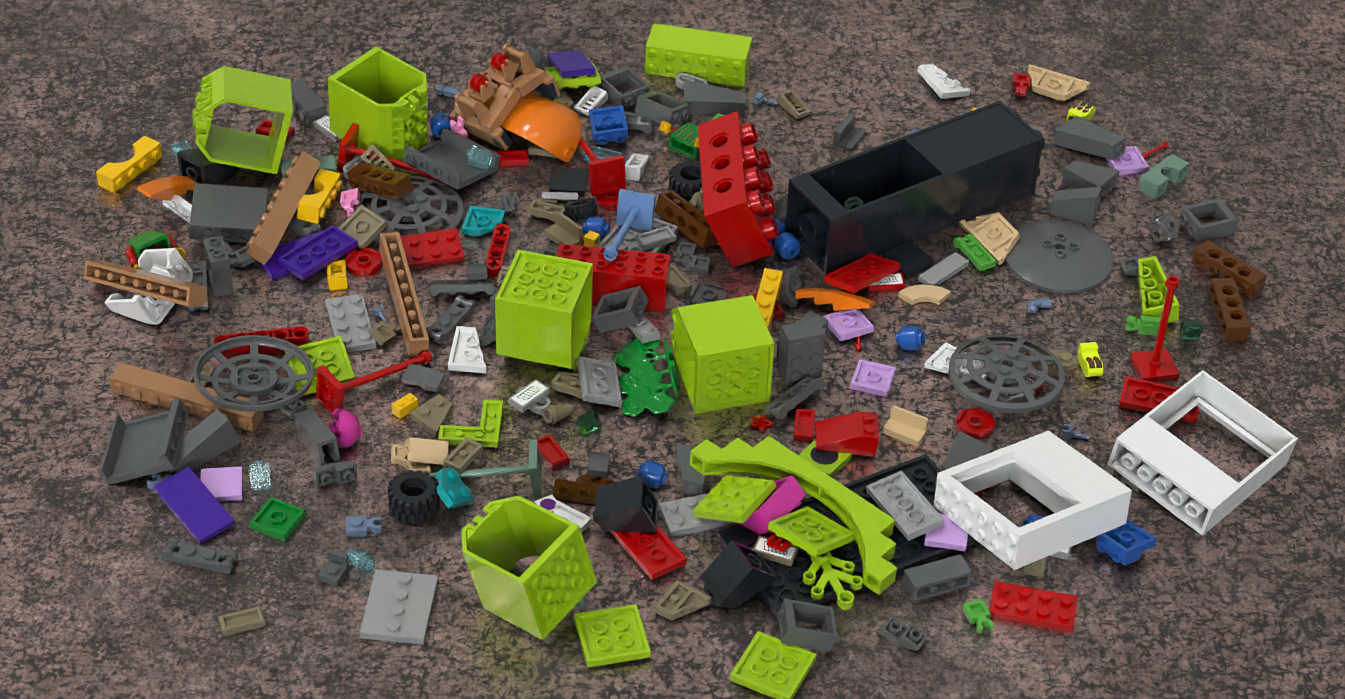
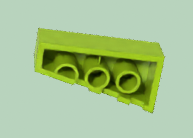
M1156 256L1138 259L1137 276L1141 315L1160 317L1161 320L1167 287L1165 286L1167 278ZM1175 294L1168 323L1179 321V302Z

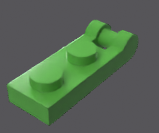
M971 233L964 235L963 238L957 237L953 239L955 248H959L979 271L996 267V260Z

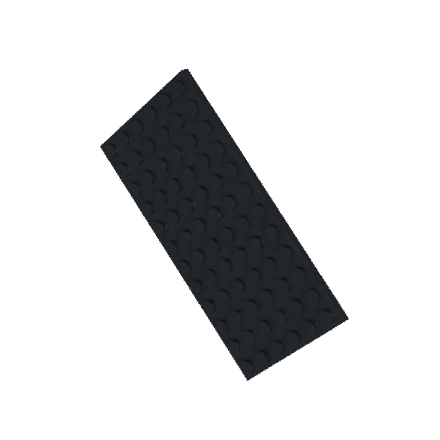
M925 454L844 484V486L883 511L867 493L866 486L902 471L934 507L937 474L941 470ZM813 496L802 500L801 504L790 512L792 513L808 506L848 529L831 509ZM737 524L717 532V538L724 548L732 540L753 548L759 536L769 538L774 532L759 535ZM895 525L893 534L888 537L896 543L894 557L889 561L897 567L896 575L903 573L904 570L911 567L921 566L958 550L925 546L926 533L908 541ZM968 534L966 548L979 543ZM855 540L830 551L832 557L853 562L855 569L852 576H860L863 579L862 559ZM798 547V554L791 567L764 559L777 576V580L758 593L777 619L784 598L818 605L837 599V595L829 581L824 588L822 599L815 600L811 597V589L816 586L824 571L820 566L816 572L815 583L813 585H806L803 582V574L808 571L813 562L810 559L811 555ZM831 565L833 569L842 572V568ZM839 580L844 590L850 592L857 591L850 587V583Z

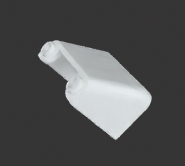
M176 248L144 250L138 259L140 270L191 282L193 279L192 269ZM131 291L125 298L119 293H114L105 301V304L112 312L150 325L160 324L175 304Z

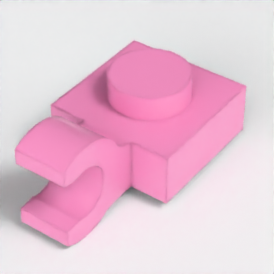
M458 116L457 122L450 120L451 131L467 138V131L464 129V119Z
M358 188L341 192L340 204L344 210H347V217H350L355 212L354 206L360 202L361 193Z

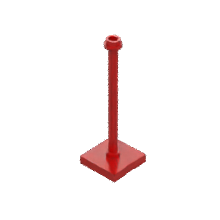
M352 123L339 143L337 171L343 172L344 165L353 160L356 154L362 155L366 151L358 147L359 125ZM371 152L367 158H371L375 152ZM387 157L395 167L436 179L403 161Z
M581 137L578 144L591 160L588 162L590 194L598 196L613 191L616 192L620 189L626 190L624 156L618 155L599 159Z
M1169 276L1165 281L1167 292L1154 350L1130 353L1129 359L1142 380L1162 382L1179 379L1180 373L1167 348L1162 349L1175 289H1178L1180 286L1179 278L1176 276Z
M421 351L420 356L343 384L322 365L317 367L316 399L332 415L336 408L344 409L345 391L407 369L409 364L418 365L423 363L428 365L433 360L430 351Z

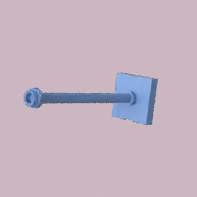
M625 189L619 190L616 225H621L622 227L612 245L604 250L606 260L612 261L617 258V249L630 227L649 231L653 229L656 195Z

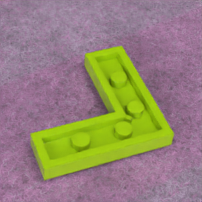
M483 400L480 427L440 425L438 440L449 441V445L458 446L467 437L483 444V447L498 448L503 401Z

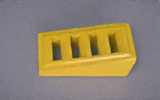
M345 260L334 261L327 265L329 290L347 289Z

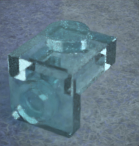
M472 146L467 151V165L489 169L493 151Z
M260 460L249 464L251 490L271 488L269 462L265 463V461Z

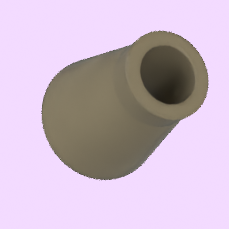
M569 403L548 405L543 409L544 420L546 423L555 424L573 414V407Z

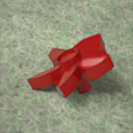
M766 415L760 416V419L751 416L753 423H751L750 428L759 427V431L764 433L765 428L773 427V423L767 420Z

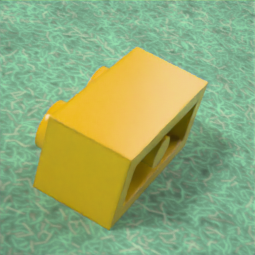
M589 231L584 235V246L597 247L600 244V234Z
M409 393L392 403V414L399 419L408 415L419 407L418 398Z

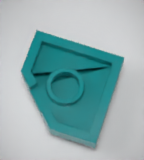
M470 206L462 226V234L481 236L493 231L495 226L503 224L506 216L505 210Z
M453 467L443 468L436 474V479L439 481L437 493L448 509L468 505L475 500L471 490L463 483L459 473Z

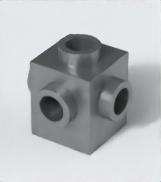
M1171 212L1162 216H1156L1147 227L1156 243L1163 240L1164 242L1171 240L1174 237L1173 234L1180 228Z

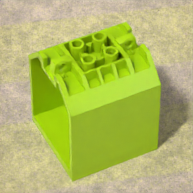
M376 46L328 77L330 131L338 135L339 139L342 140L352 123L359 125V148L367 150L374 144L385 156L400 161L404 160L406 145L415 150L428 145L427 79L424 72Z
M226 66L203 77L200 85L201 92H196V107L192 114V127H195V143L209 162L277 174L293 114L291 79ZM228 102L274 111L270 134L265 136L213 126L211 121L214 108Z
M517 250L495 298L496 354L577 370V360L581 351H584L587 346L592 321L593 263Z
M753 295L672 309L671 317L674 321V330L671 331V344L674 361L695 414L770 401L775 343Z
M521 496L491 501L483 508V512L487 513L484 518L477 515L472 520L474 525L468 523L461 530L464 558L483 608L543 640L597 583L580 526ZM539 556L520 577L509 573L520 559Z

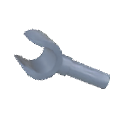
M760 92L755 94V99L752 101L756 106H759L762 102L777 105V101L765 98Z
M379 304V310L373 305L372 315L380 317L382 321L384 320L387 323L388 321L383 313L384 305Z
M1070 424L1063 425L1062 436L1064 439L1069 440L1072 437L1089 440L1090 435L1073 431V426Z

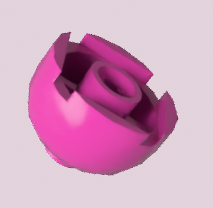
M336 408L331 416L335 420L333 424H329V429L337 438L338 449H346L355 444L357 438H361L362 426H359L357 416L351 411Z

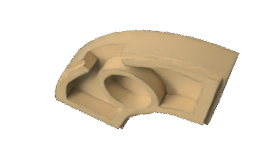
M914 285L901 290L898 297L911 305L920 302H932L940 305L950 297L951 291L934 285Z
M392 444L391 463L400 464L406 467L407 470H421L422 473H431L430 464L408 462V449L404 448V445Z

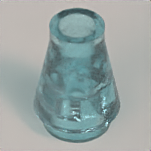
M353 548L346 550L345 554L348 555L349 562L360 572L368 573L374 568L375 558L371 553L354 550Z

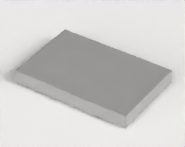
M579 356L577 364L583 401L620 407L622 397L616 362Z

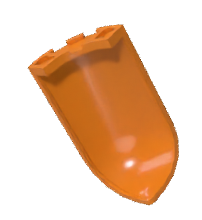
M533 90L523 98L520 97L500 126L536 144L565 163H568L572 158L581 138V122L578 114L570 107L541 96V94ZM491 96L482 104L489 109L495 97Z

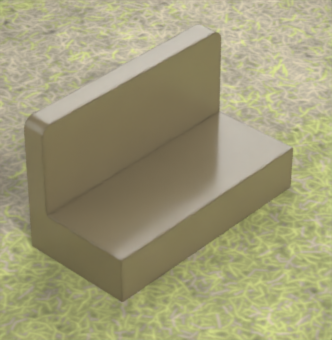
M557 211L555 213V224L544 229V235L558 245H583V228L560 211Z
M466 437L443 461V467H453V469L461 474L483 451V444Z

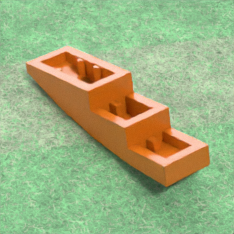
M171 176L147 182L138 186L137 190L152 199L171 201L174 195L185 196L187 190L194 191V183L197 182L188 176Z
M802 288L795 291L796 299L814 297L815 305L833 303L834 311L870 308L875 305L872 300L839 290Z

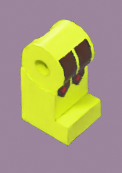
M1084 101L1080 102L1078 107L1068 110L1066 122L1076 116L1090 121L1095 113V107Z
M1096 342L1079 343L1077 359L1085 377H1100L1103 375V363L1100 360Z

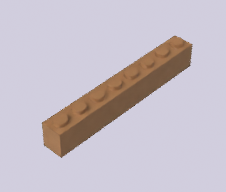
M302 151L299 156L295 155L290 164L293 166H289L284 174L286 178L283 177L278 185L280 190L277 189L273 194L272 198L274 201L271 200L267 205L266 210L268 212H264L259 220L261 225L258 224L253 231L255 236L252 235L246 244L249 246L246 254L263 265L273 255L298 207L299 201L305 194L321 164L319 160L305 151Z
M399 232L381 233L379 250L408 357L420 356L421 351H428L429 337Z
M104 260L85 261V280L185 306H205L207 286Z
M120 363L109 377L111 392L169 409L172 400L180 398L189 414L206 419L217 409L229 419L233 427L254 432L264 418L263 411L232 410L209 401L199 392L195 383ZM203 386L213 396H219L214 389ZM241 396L233 397L242 401H250V399Z

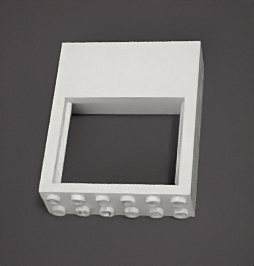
M1202 370L1116 438L1108 465L1203 536L1287 465L1298 438ZM1195 406H1198L1268 459L1238 483L1166 429Z
M1046 431L939 472L937 474L934 507L941 513H944L951 521L1007 565L1016 570L1126 524L1132 490L1056 435ZM1010 479L1052 510L1054 514L1019 528L974 493Z

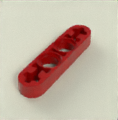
M506 224L495 226L485 263L487 275L492 277L499 275L501 266L505 262L511 237L510 227Z

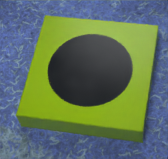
M815 440L798 455L831 478L852 459V453L816 450Z

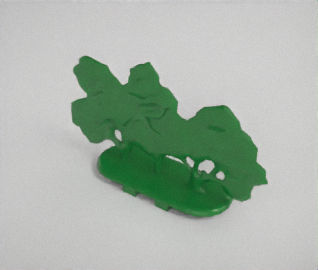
M635 338L634 342L627 343L613 357V360L618 365L630 368L629 373H624L618 378L621 394H628V397L622 403L623 414L635 417L642 413L644 408H648L654 414L669 411V407L675 402L673 397L666 394V390L669 387H673L675 397L679 399L677 388L680 387L677 368L671 347L668 348L665 338H663L664 354L656 351L660 340L642 343L638 338ZM646 353H651L656 358H648ZM659 359H667L668 369L657 371L654 364ZM669 372L672 383H660L662 374Z

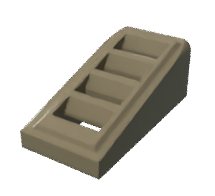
M793 89L778 94L777 103L796 119L811 114L809 108Z
M374 144L360 156L368 164L377 166L383 160L384 163L380 167L385 168L388 165V169L398 170ZM374 150L376 153L368 159L367 156ZM379 156L380 158L373 164L372 161Z

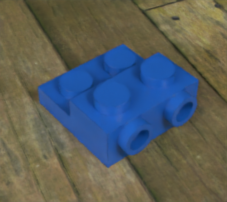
M623 105L589 110L594 144L606 145L608 142L613 141L622 143L628 139Z
M1127 519L1126 524L1098 535L1096 546L1099 552L1109 554L1114 562L1128 565L1139 560L1142 551L1156 546L1157 538Z

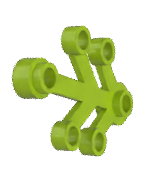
M830 551L816 557L810 556L813 563L808 571L804 572L803 582L806 585H813L816 580V572L820 566L824 571L816 586L812 587L811 597L815 600L822 599L824 588L829 581L837 595V605L839 608L849 610L854 604V594L844 590L839 580L850 583V587L853 590H860L862 588L863 579L860 576H852L855 569L854 563L832 557ZM831 565L842 568V572L833 569Z

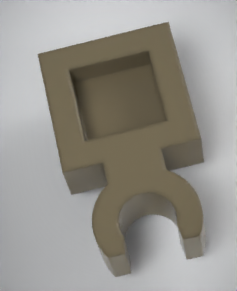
M392 317L387 323L383 320L370 329L369 333L380 346L393 339L396 333L400 331V325L395 326L393 324L396 320L395 317Z

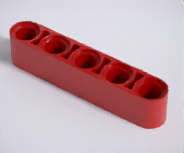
M303 326L224 334L215 337L213 341L216 344L234 337L260 335L286 340L296 346L310 343L309 331ZM258 345V354H285L284 350ZM250 346L231 348L221 352V354L227 359L250 354Z

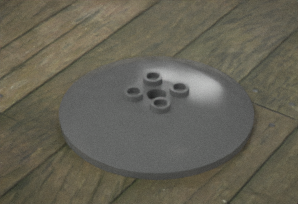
M1062 220L1034 221L1017 228L1016 230L1019 232L1020 238L1005 259L1010 271L1024 283L1043 291L1061 294L1085 292L1101 285L1111 274L1114 261L1109 245L1101 236L1082 225Z

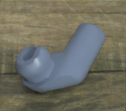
M1036 298L1028 301L1027 311L1029 313H1036L1038 308H1051V299Z

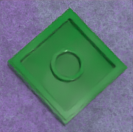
M270 497L250 521L249 528L286 541L305 518L307 512L303 508Z

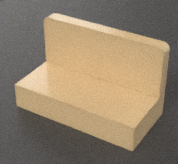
M893 405L890 418L883 427L882 433L919 447L927 434L928 418Z
M409 437L404 442V448L408 449V462L443 465V461L448 457L449 441Z

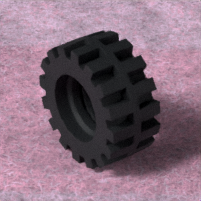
M594 198L578 199L564 206L566 216L574 222L594 217L599 213Z

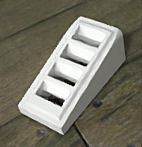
M597 86L591 87L576 104L574 110L589 116V110L598 109L608 100L607 91Z
M633 153L625 164L626 180L639 181L650 160V156Z

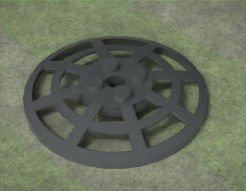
M410 176L412 185H418L419 187L400 200L365 191L360 196L359 204L355 207L356 211L365 198H373L371 211L387 222L388 228L385 233H392L395 229L405 231L418 230L419 234L426 233L425 228L437 223L440 219L450 223L443 230L458 229L464 216L463 202L453 188L438 180L422 176ZM432 185L443 188L444 190L448 191L451 195H444L439 189ZM428 188L437 195L428 196L423 191ZM378 199L388 200L387 205L377 209ZM441 200L440 210L431 207V201ZM447 200L458 202V211L455 219L446 214ZM388 212L393 219L388 221L380 214ZM429 213L435 215L428 221L422 222L421 220ZM399 222H414L415 224L405 225L399 224ZM380 234L373 241L380 243Z
M249 335L226 339L206 349L198 357L193 373L197 389L209 401L232 410L256 412L277 409L298 400L310 388L313 382L314 370L309 356L298 346L275 337ZM258 345L278 348L287 353L281 359L270 355L258 354ZM250 346V354L230 359L225 358L221 354V352L231 348ZM295 356L302 362L307 373L295 376L293 369L287 363ZM212 357H215L221 363L215 369L212 376L200 374L204 365ZM250 360V363H245L237 367L233 365L238 362ZM258 360L271 362L274 365L271 367L267 364L258 363ZM227 368L231 372L230 379L219 378L224 369ZM283 368L289 377L278 379L277 371ZM307 379V383L301 390L292 396L288 395L293 390L295 382ZM200 380L211 382L219 396H213L206 391L200 384ZM218 384L230 385L233 391L224 393ZM289 384L282 393L275 390L277 385ZM238 395L250 397V401H242L233 397ZM265 395H270L274 397L268 400L258 401V397H262Z
M1009 335L982 336L963 343L952 354L948 367L950 381L960 395L980 407L1003 413H1026L1042 409L1059 397L1065 382L1064 369L1053 353L1033 341ZM983 343L972 350L971 353H961L970 346ZM996 345H1012V348L1000 349ZM986 347L992 351L988 355L977 354ZM1023 348L1034 356H1025L1019 350ZM956 359H967L969 374L961 378L958 377L955 369ZM973 360L985 361L984 367L975 370ZM1040 361L1042 372L1031 368V362ZM1046 361L1053 362L1059 370L1058 381L1048 375ZM986 374L989 378L994 380L995 383L992 384L984 380L980 376ZM1030 374L1039 378L1030 385L1025 381ZM974 379L983 387L992 390L989 399L978 395L964 384ZM1045 381L1055 386L1048 395L1037 400L1031 392L1040 387ZM1003 384H1009V385L1018 384L1020 387L1010 388V387H1002V385H1003ZM999 393H1024L1028 402L1006 403L997 401Z

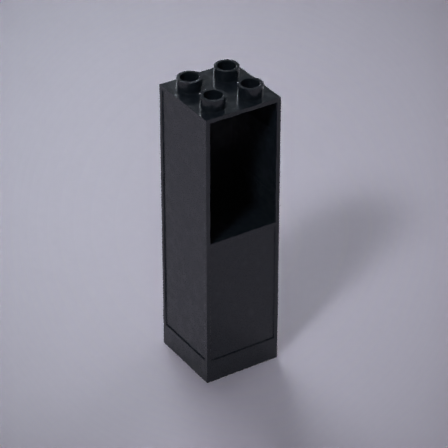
M1001 101L994 102L789 179L785 230L799 240L801 244L800 252L825 276L869 253L880 256L909 240L913 243L958 225L960 220H971L1034 195L1037 178L1040 175L1039 164L1041 152L1045 146L1044 137L1040 131L1034 130L1024 122L1018 112L1010 110Z

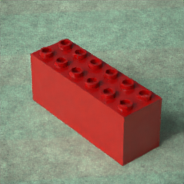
M569 244L558 245L556 257L593 263L592 306L598 305L602 295L641 286L649 299L645 311L665 313L669 292L670 254L617 249V258L608 261L604 257V250L606 248Z

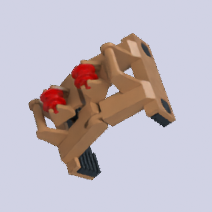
M505 44L502 47V53L497 52L489 59L490 68L480 74L476 73L468 80V90L465 95L460 92L455 95L454 100L457 103V107L449 115L455 122L458 121V116L463 118L465 121L464 129L467 133L506 151L513 142L507 137L508 135L500 126L520 97L523 98L532 90L540 92L541 96L551 100L556 99L560 95L555 77L536 68L528 52H521L512 48L509 44ZM491 96H494L495 100L489 109L486 108L482 103Z

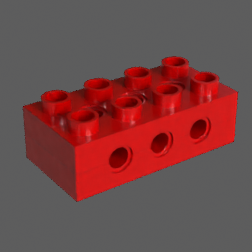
M738 111L698 125L704 216L731 267L734 268L772 255V239L779 237V232L774 218L769 216L776 213L774 200L771 194L767 193L774 190L771 176L766 170L771 168V161L765 148L757 150L754 143L758 142V136L753 123L748 122L744 124Z

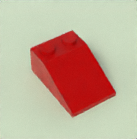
M857 411L815 421L816 450L875 457L879 443L878 414Z

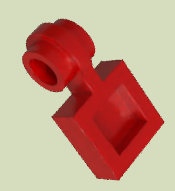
M1013 73L1012 87H1016L1015 96H1018V98L1026 97V91L1030 87V74Z

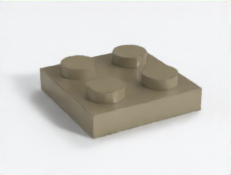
M361 205L339 229L357 240L358 247L361 249L366 248L388 224L384 219Z

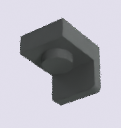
M329 550L327 553L328 561L318 574L319 581L338 587L349 571L348 555Z

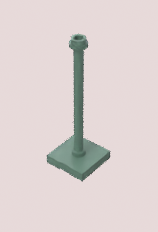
M537 439L529 440V463H526V465L464 470L459 474L460 479L527 473V475H530L533 496L542 497V466ZM436 472V473H429V474H430V476L433 475V476L435 477V479H436V474H437L438 472Z

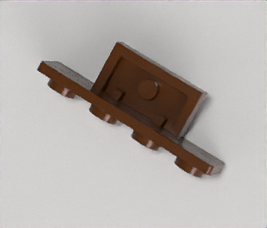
M588 475L578 476L576 481L556 479L554 481L553 496L556 500L595 505L594 497H596L597 487L617 481H613L609 477L594 479L593 476Z

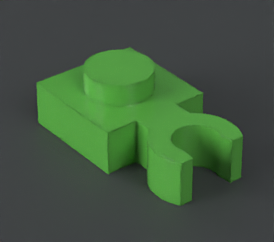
M1141 315L1140 319H1137L1134 316H1127L1125 330H1138V334L1157 336L1160 317Z
M983 599L963 603L962 610L970 624H977L976 630L979 634H982L983 627H987L990 632L993 631V622L990 620L991 613Z

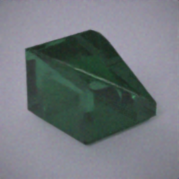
M1182 317L1179 329L1181 339L1200 340L1204 326L1203 323Z
M592 409L577 417L576 424L581 433L586 435L600 428L601 420L595 409Z

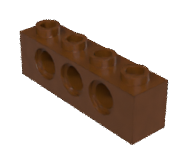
M364 162L359 163L346 172L351 188H358L362 191L395 200H400L414 190L409 174Z
M673 190L659 193L654 211L668 223L678 226V230L694 241L699 247L707 248L716 245L717 239L704 213Z
M1206 240L1194 249L1191 263L1216 278H1234L1235 284L1239 287V292L1248 298H1252L1264 289L1266 274L1213 242Z
M1212 278L1209 295L1224 342L1247 341L1248 334L1251 333V323L1247 320V311L1243 308V299L1239 296L1238 285L1235 284L1234 278Z

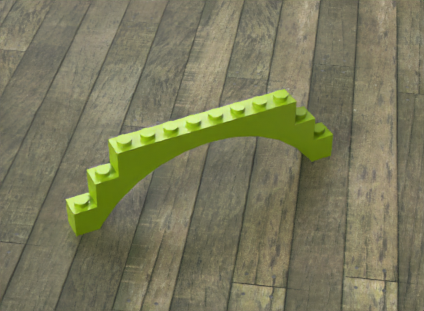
M768 436L756 446L751 447L748 443L737 437L721 449L706 439L690 451L689 466L704 476L742 474L778 480L793 475L804 492L815 497L831 509L848 529L855 533L854 540L858 545L862 559L863 585L880 595L895 582L897 567L889 561L894 557L896 543L888 538L893 534L895 519L778 441Z

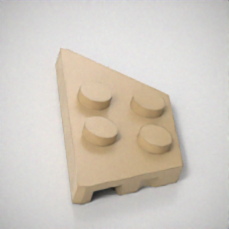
M1031 64L1028 66L1031 90L1040 95L1065 101L1088 90L1090 87V82Z
M999 212L989 214L988 216H978L973 221L966 222L965 219L960 220V226L980 242L996 260L998 265L1003 263L1020 238L1019 232Z

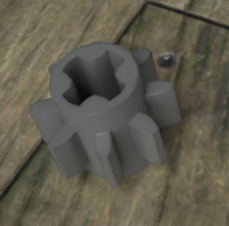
M513 192L500 195L501 200L497 202L500 210H505V214L517 211V206L520 204L519 196L514 197Z

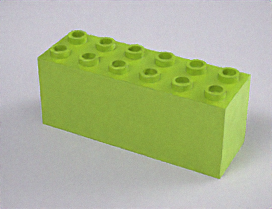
M653 23L645 49V74L676 78L678 74L687 73L705 79L708 83L744 88L751 65L752 37Z

